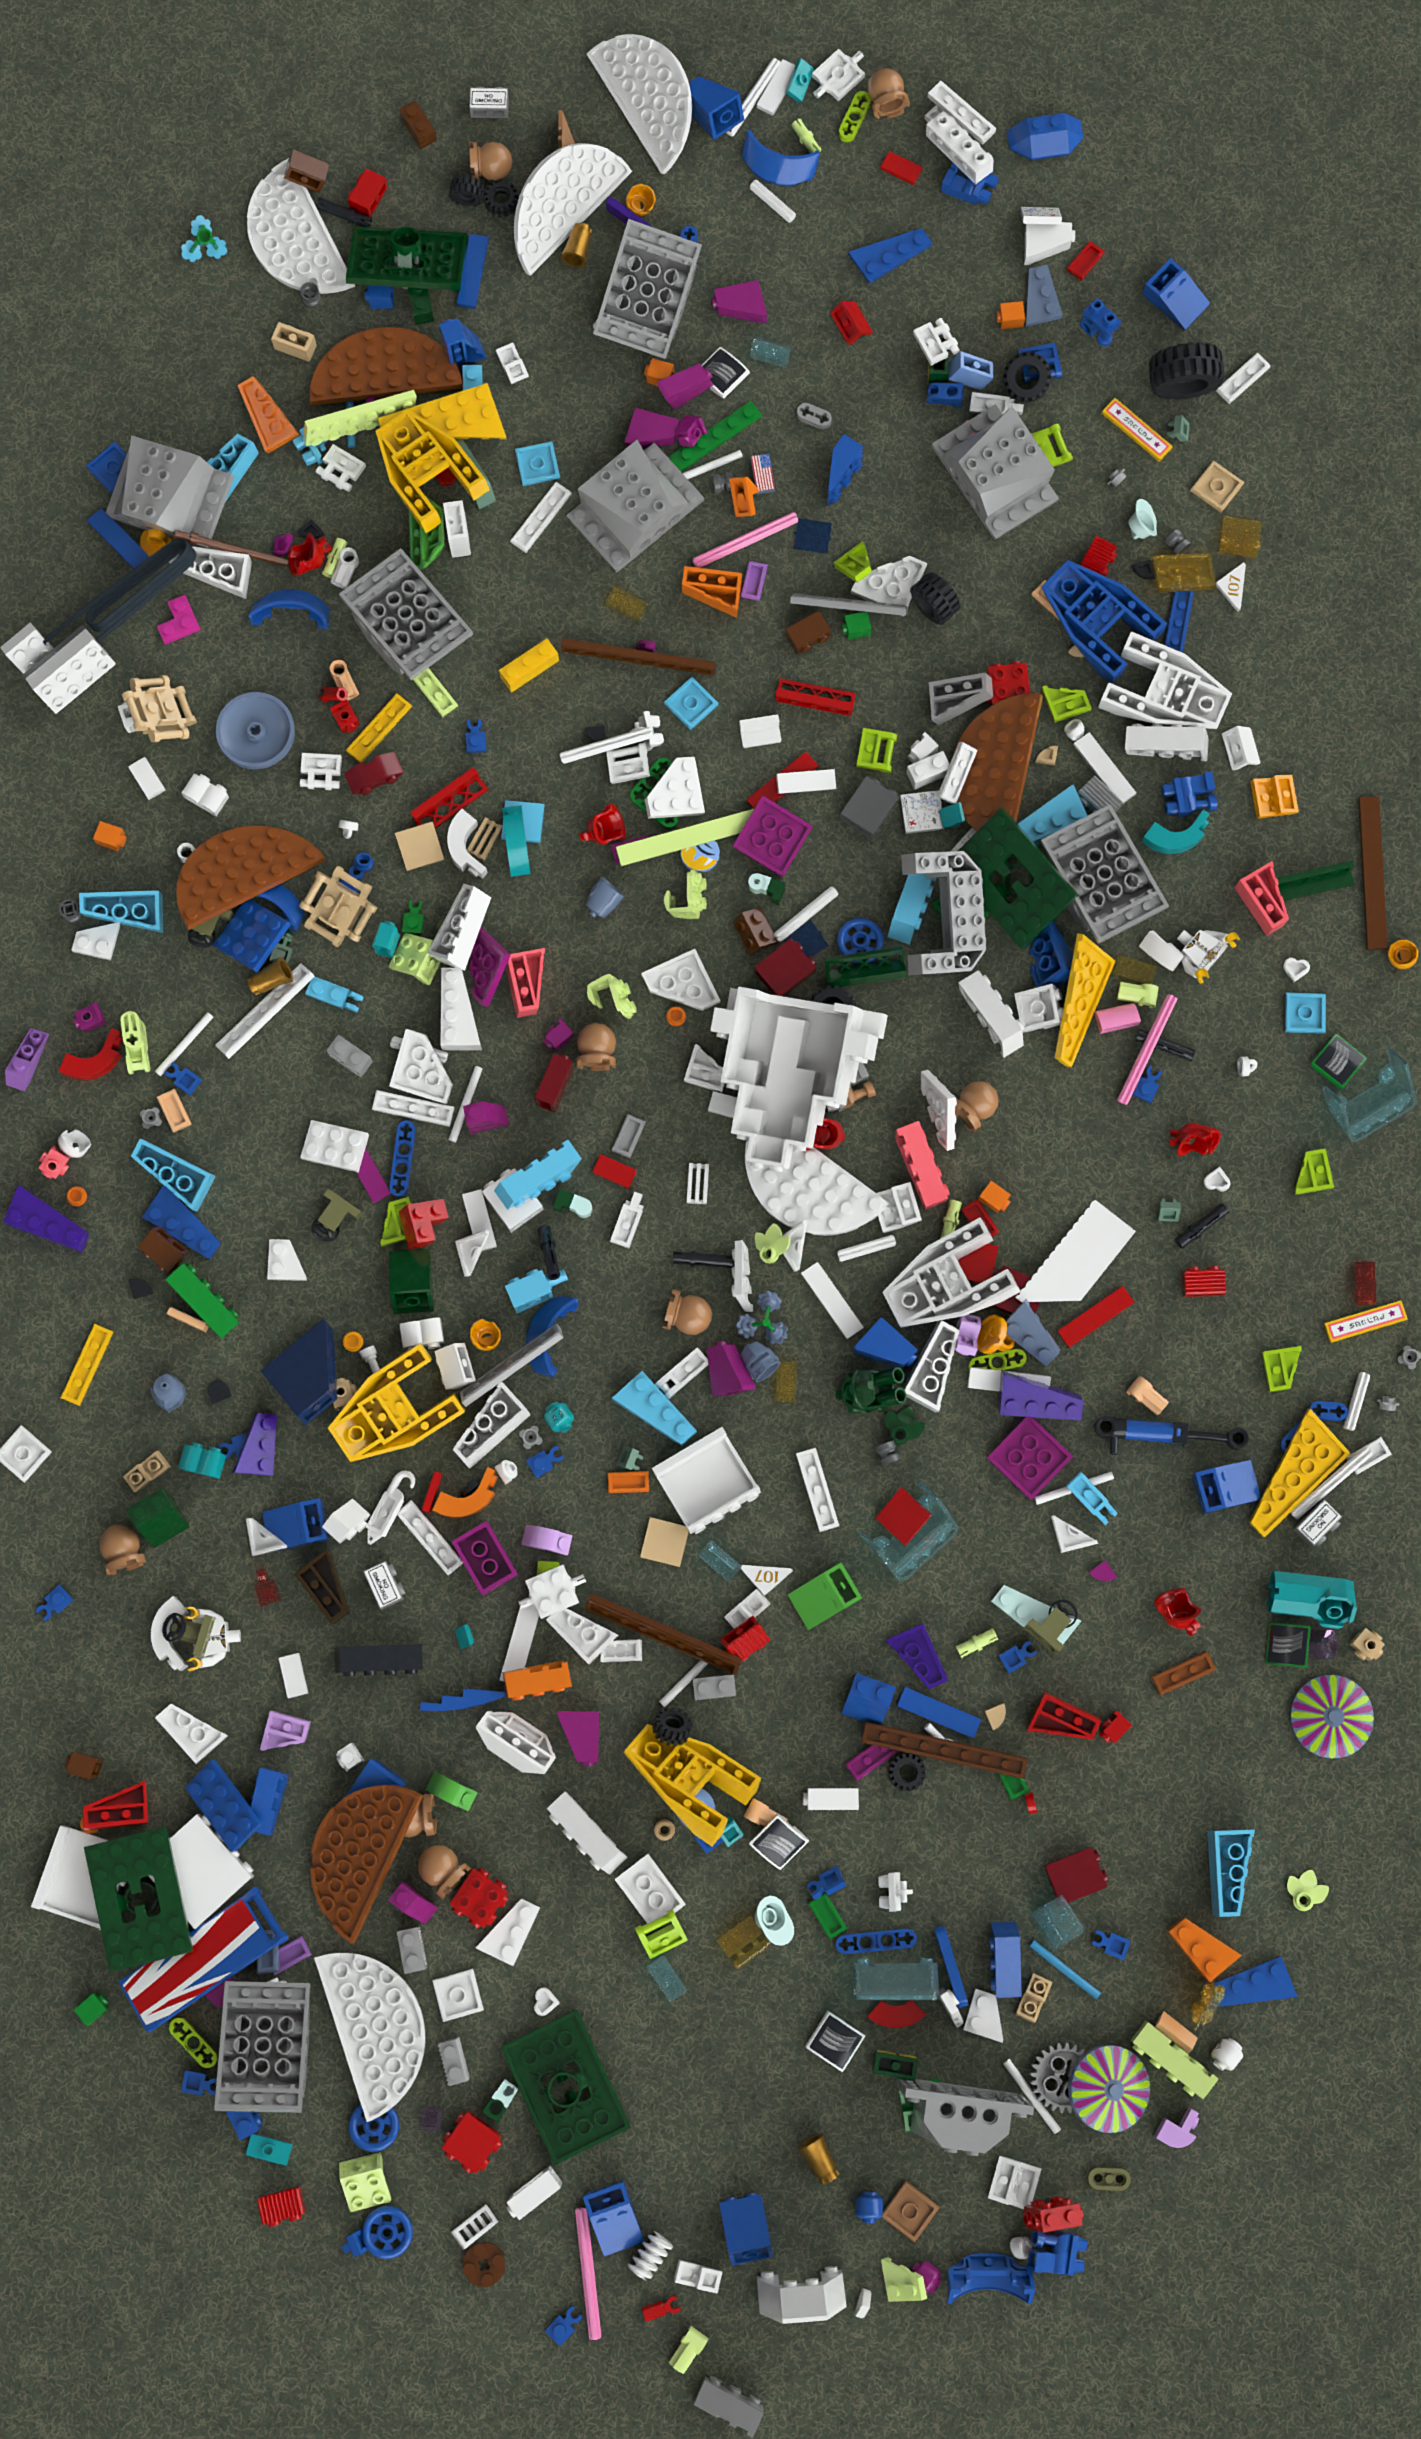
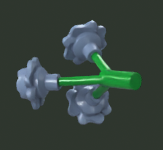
M766 1291L764 1294H759L757 1303L765 1311V1317L762 1321L756 1322L749 1314L739 1316V1321L736 1323L738 1334L743 1335L745 1339L749 1338V1336L753 1337L757 1326L764 1325L767 1326L765 1339L770 1344H781L783 1339L787 1338V1326H784L782 1322L771 1323L769 1320V1313L779 1309L782 1302L776 1292Z

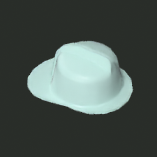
M1144 499L1137 500L1135 512L1128 521L1132 538L1144 539L1150 535L1156 536L1157 520L1151 505Z
M775 1896L764 1897L755 1912L756 1924L773 1944L780 1946L788 1944L794 1935V1926L780 1899Z

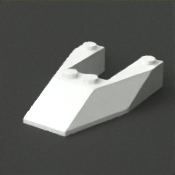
M1131 632L1121 657L1156 671L1146 696L1142 697L1108 683L1098 708L1118 716L1155 724H1180L1187 727L1197 724L1209 729H1217L1232 693L1186 654Z
M981 1217L928 1245L883 1291L900 1327L965 1316L1003 1302L1021 1292L1008 1269L973 1288L971 1287L958 1259L994 1241Z
M837 2266L825 2267V2271H820L821 2282H818L817 2278L806 2279L805 2283L787 2280L784 2281V2285H779L778 2275H774L773 2271L761 2272V2276H757L760 2314L782 2324L830 2319L846 2307L842 2269L837 2270Z

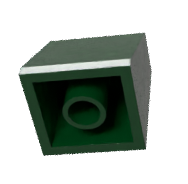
M429 1249L389 1252V1293L394 1314L434 1311L432 1263Z
M162 1488L126 1509L135 1527L153 1548L158 1547L190 1527L171 1493Z

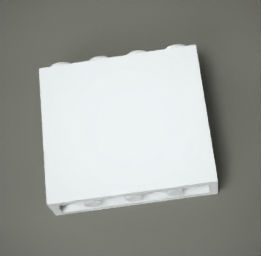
M720 1427L652 1468L690 1534L694 1532L697 1534L706 1528L705 1525L710 1522L716 1523L720 1521L725 1513L729 1511L731 1513L735 1512L741 1507L742 1503L755 1500L759 1496L758 1494L761 1493L759 1486L755 1483L728 1439L723 1427Z
M196 1814L170 1838L187 1921L196 1929L245 1883L254 1877L252 1874L254 1870L246 1861L244 1863L241 1862L238 1858L240 1855L238 1851H230L217 1831L215 1832L211 1827V1823L205 1815ZM150 1875L149 1877L155 1883L154 1877Z
M61 1825L31 1907L43 1909L101 1930L84 1847L109 1840ZM126 1882L117 1885V1893H119L121 1886H125Z

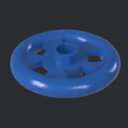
M854 918L847 921L837 934V947L841 955L855 954L857 950H866L868 952L883 949L884 937L881 929L875 922L866 918ZM864 926L871 929L869 935L866 932L861 931ZM853 927L857 932L850 936L847 932ZM862 938L864 943L858 944L856 940ZM870 939L876 940L874 948L869 947ZM850 941L853 949L847 950L845 943ZM877 957L871 958L868 962L873 961ZM858 960L851 961L857 964L860 963Z
M359 2104L353 2110L348 2124L352 2141L356 2146L368 2152H378L386 2149L394 2142L399 2131V2118L395 2109L392 2107L387 2111V2116L384 2120L379 2116L367 2122L361 2116L363 2109L362 2105ZM372 2122H377L378 2128L372 2130L370 2128V2124ZM363 2124L365 2134L359 2135L357 2126ZM385 2124L391 2126L388 2135L382 2134ZM369 2136H378V2143H369Z
M382 2206L373 2210L365 2219L362 2227V2239L367 2250L374 2256L382 2259H392L400 2256L409 2247L413 2236V2228L409 2217L401 2209L393 2206ZM392 2215V2221L383 2222L382 2216ZM402 2222L404 2231L398 2233V2228L395 2224ZM373 2223L379 2225L377 2234L370 2232ZM389 2228L391 2230V2235L386 2236L384 2234V2229ZM398 2238L401 2243L396 2248H393L390 2243ZM377 2239L385 2243L383 2249L378 2248L374 2244Z

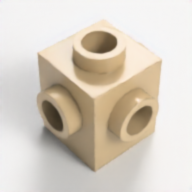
M345 1378L336 1379L337 1400L333 1404L337 1411L342 1410L357 1392L356 1385L352 1384L349 1379L345 1380Z
M1367 1628L1361 1629L1349 1643L1356 1650L1354 1652L1355 1655L1363 1661L1365 1659L1367 1661L1373 1658L1375 1660L1378 1659L1383 1653L1382 1647L1385 1644L1381 1641L1382 1637L1375 1631L1370 1632Z

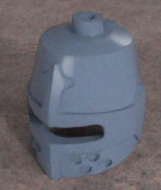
M600 877L591 888L585 905L591 910L589 914L593 917L598 915L605 918L616 909L624 896L607 879Z
M759 1342L746 1344L740 1355L751 1378L756 1382L770 1377L780 1365L779 1358L774 1352Z
M172 1374L160 1376L155 1380L153 1387L150 1388L155 1402L168 1413L179 1408L184 1402L186 1395L185 1387Z

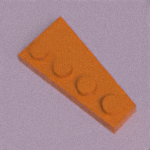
M252 376L237 385L265 452L270 453L300 436L257 378Z

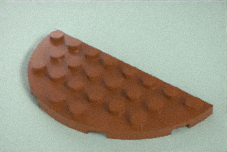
M380 327L353 334L340 341L326 353L316 367L312 377L310 405L366 400L365 398L370 397L374 399L390 397L411 390L418 394L462 389L463 384L455 361L454 364L450 365L444 348L435 340L409 329Z
M1042 694L1017 695L992 705L971 722L958 743L964 742L977 750L956 802H961L965 820L975 831H978L1000 807L1004 808L1017 823L1043 699Z
M245 826L219 833L197 847L181 869L176 890L181 919L187 930H190L325 862V857L306 839L287 830L275 827Z
M375 1785L355 1791L344 1797L327 1813L317 1830L311 1850L313 1856L310 1873L313 1891L323 1915H327L330 1922L334 1925L335 1931L351 1944L355 1943L424 1796L414 1790L397 1785Z

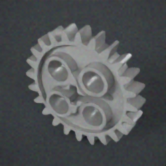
M1057 2042L1056 2049L1048 2045L1049 2052L1040 2050L1043 2055L1042 2058L1035 2056L1038 2064H1031L1035 2068V2072L1029 2073V2075L1035 2077V2080L1029 2083L1036 2085L1032 2093H1039L1037 2100L1045 2099L1044 2107L1051 2104V2111H1055L1058 2107L1059 2113H1063L1064 2108H1066L1068 2113H1071L1072 2106L1065 2094V2090L1069 2084L1071 2071L1078 2059L1084 2054V2049L1081 2048L1076 2052L1077 2045L1073 2044L1071 2049H1069V2044L1065 2042L1062 2048L1060 2043ZM1056 2058H1060L1062 2066L1056 2070L1053 2067V2061ZM1070 2059V2060H1071V2064L1069 2065V2067H1068V2069H1067V2072H1066L1067 2061ZM1066 2072L1068 2081H1063L1062 2083V2080L1059 2078L1060 2074L1064 2075ZM1049 2078H1053L1055 2081V2086L1051 2090H1048L1045 2086ZM1061 2085L1060 2095L1057 2096L1056 2093Z

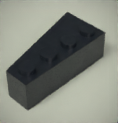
M422 1644L345 1646L335 1648V1673H343V1676H355V1672H364V1676H372L380 1671H384V1675H397V1671L404 1670L405 1674H417V1670L423 1669Z

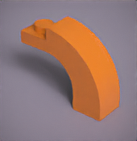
M487 1467L478 1489L468 1497L456 1498L440 1492L433 1511L449 1518H466L479 1513L487 1507L495 1495L494 1492L488 1489L489 1487L493 1488L497 1481L496 1471Z

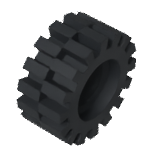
M456 176L454 179L452 178L450 183L449 199L452 202L456 201L455 204L457 205L462 204V206L467 205L471 207L473 205L476 207L481 205L484 195V184L480 183V180H475L474 177L470 179L469 176H465V178L463 176H459V178Z
M498 179V183L492 181V186L488 184L487 189L484 190V202L489 213L492 212L493 216L498 214V217H501V214H504L505 217L508 216L507 213L513 214V209L516 210L518 203L516 187H513L511 182L508 184L507 180H504L503 183H501V179ZM499 193H503L508 196V201L499 204L494 201V197Z
M668 1707L665 1710L661 1709L654 1721L653 1734H655L656 1739L660 1738L659 1742L663 1743L666 1741L668 1746L670 1743L673 1746H677V1743L682 1745L689 1738L692 1728L691 1718L687 1717L688 1714L686 1712L682 1714L681 1709L675 1711L674 1707L671 1710ZM667 1725H673V1726L677 1727V1729L671 1728V1727H669V1726H667Z
M910 1753L900 1754L889 1765V1780L899 1790L913 1791L923 1784L926 1777V1768L918 1756ZM910 1764L915 1769V1775L911 1780L906 1781L900 1777L899 1769L902 1765Z

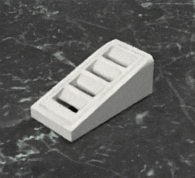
M485 2204L451 2233L464 2250L499 2221ZM483 2212L491 2222L488 2225L480 2216V2214ZM475 2218H477L480 2224L483 2226V2229L481 2231L473 2221ZM470 2224L476 2235L473 2236L466 2225ZM461 2229L469 2238L467 2242L459 2232Z

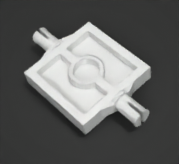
M839 49L834 52L812 73V78L820 84V87L813 92L814 96L819 98L827 92L837 101L842 99L865 78V73L857 65V62L864 57L863 53L858 51L853 57H849Z
M563 1564L525 1581L530 1597L518 1601L519 1605L527 1602L520 1606L521 1609L533 1605L541 1619L579 1603L575 1593V1586L586 1582L585 1579L577 1580L584 1578V1575L582 1574L572 1579L567 1574Z

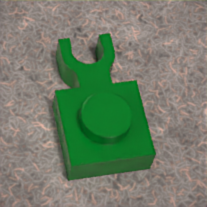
M409 900L410 913H404L402 933L422 935L424 914H419V911L422 909L423 902L419 901V906L414 908L412 907L413 901Z

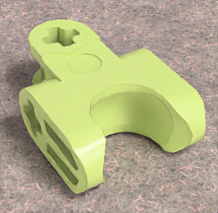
M125 1012L120 1020L123 1042L126 1048L129 1074H134V1071L145 1069V1072H150L145 1024L135 1012Z

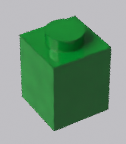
M868 612L844 616V623H841L843 635L847 634L848 640L871 635Z
M95 1992L74 2009V2012L86 2026H90L110 2009L107 2005L109 2000L103 1993L98 1994Z

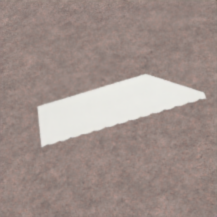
M1094 1200L1090 1204V1208H1087L1084 1215L1080 1216L1078 1222L1073 1225V1229L1069 1230L1067 1236L1061 1240V1244L1056 1246L1055 1251L1050 1254L1049 1258L1044 1261L1043 1266L1039 1267L1037 1273L1032 1276V1280L1027 1282L1020 1295L1015 1298L1021 1302L1025 1299L1028 1302L1081 1301L1136 1231L1098 1201Z

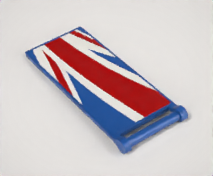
M253 1887L246 1895L190 1932L193 1952L143 1964L119 1981L122 1990L148 2033L275 1946L287 1941L289 1938L287 1933L282 1931L262 1899L261 1891L258 1887ZM254 1900L275 1935L272 1940L269 1939L247 1902Z

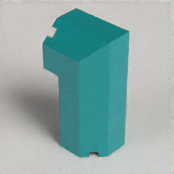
M1280 1571L1271 1572L1268 1588H1270V1598H1267L1268 1613L1311 1617L1315 1620L1317 1618L1322 1627L1340 1629L1344 1626L1343 1623L1347 1621L1349 1623L1354 1621L1357 1605L1353 1581Z

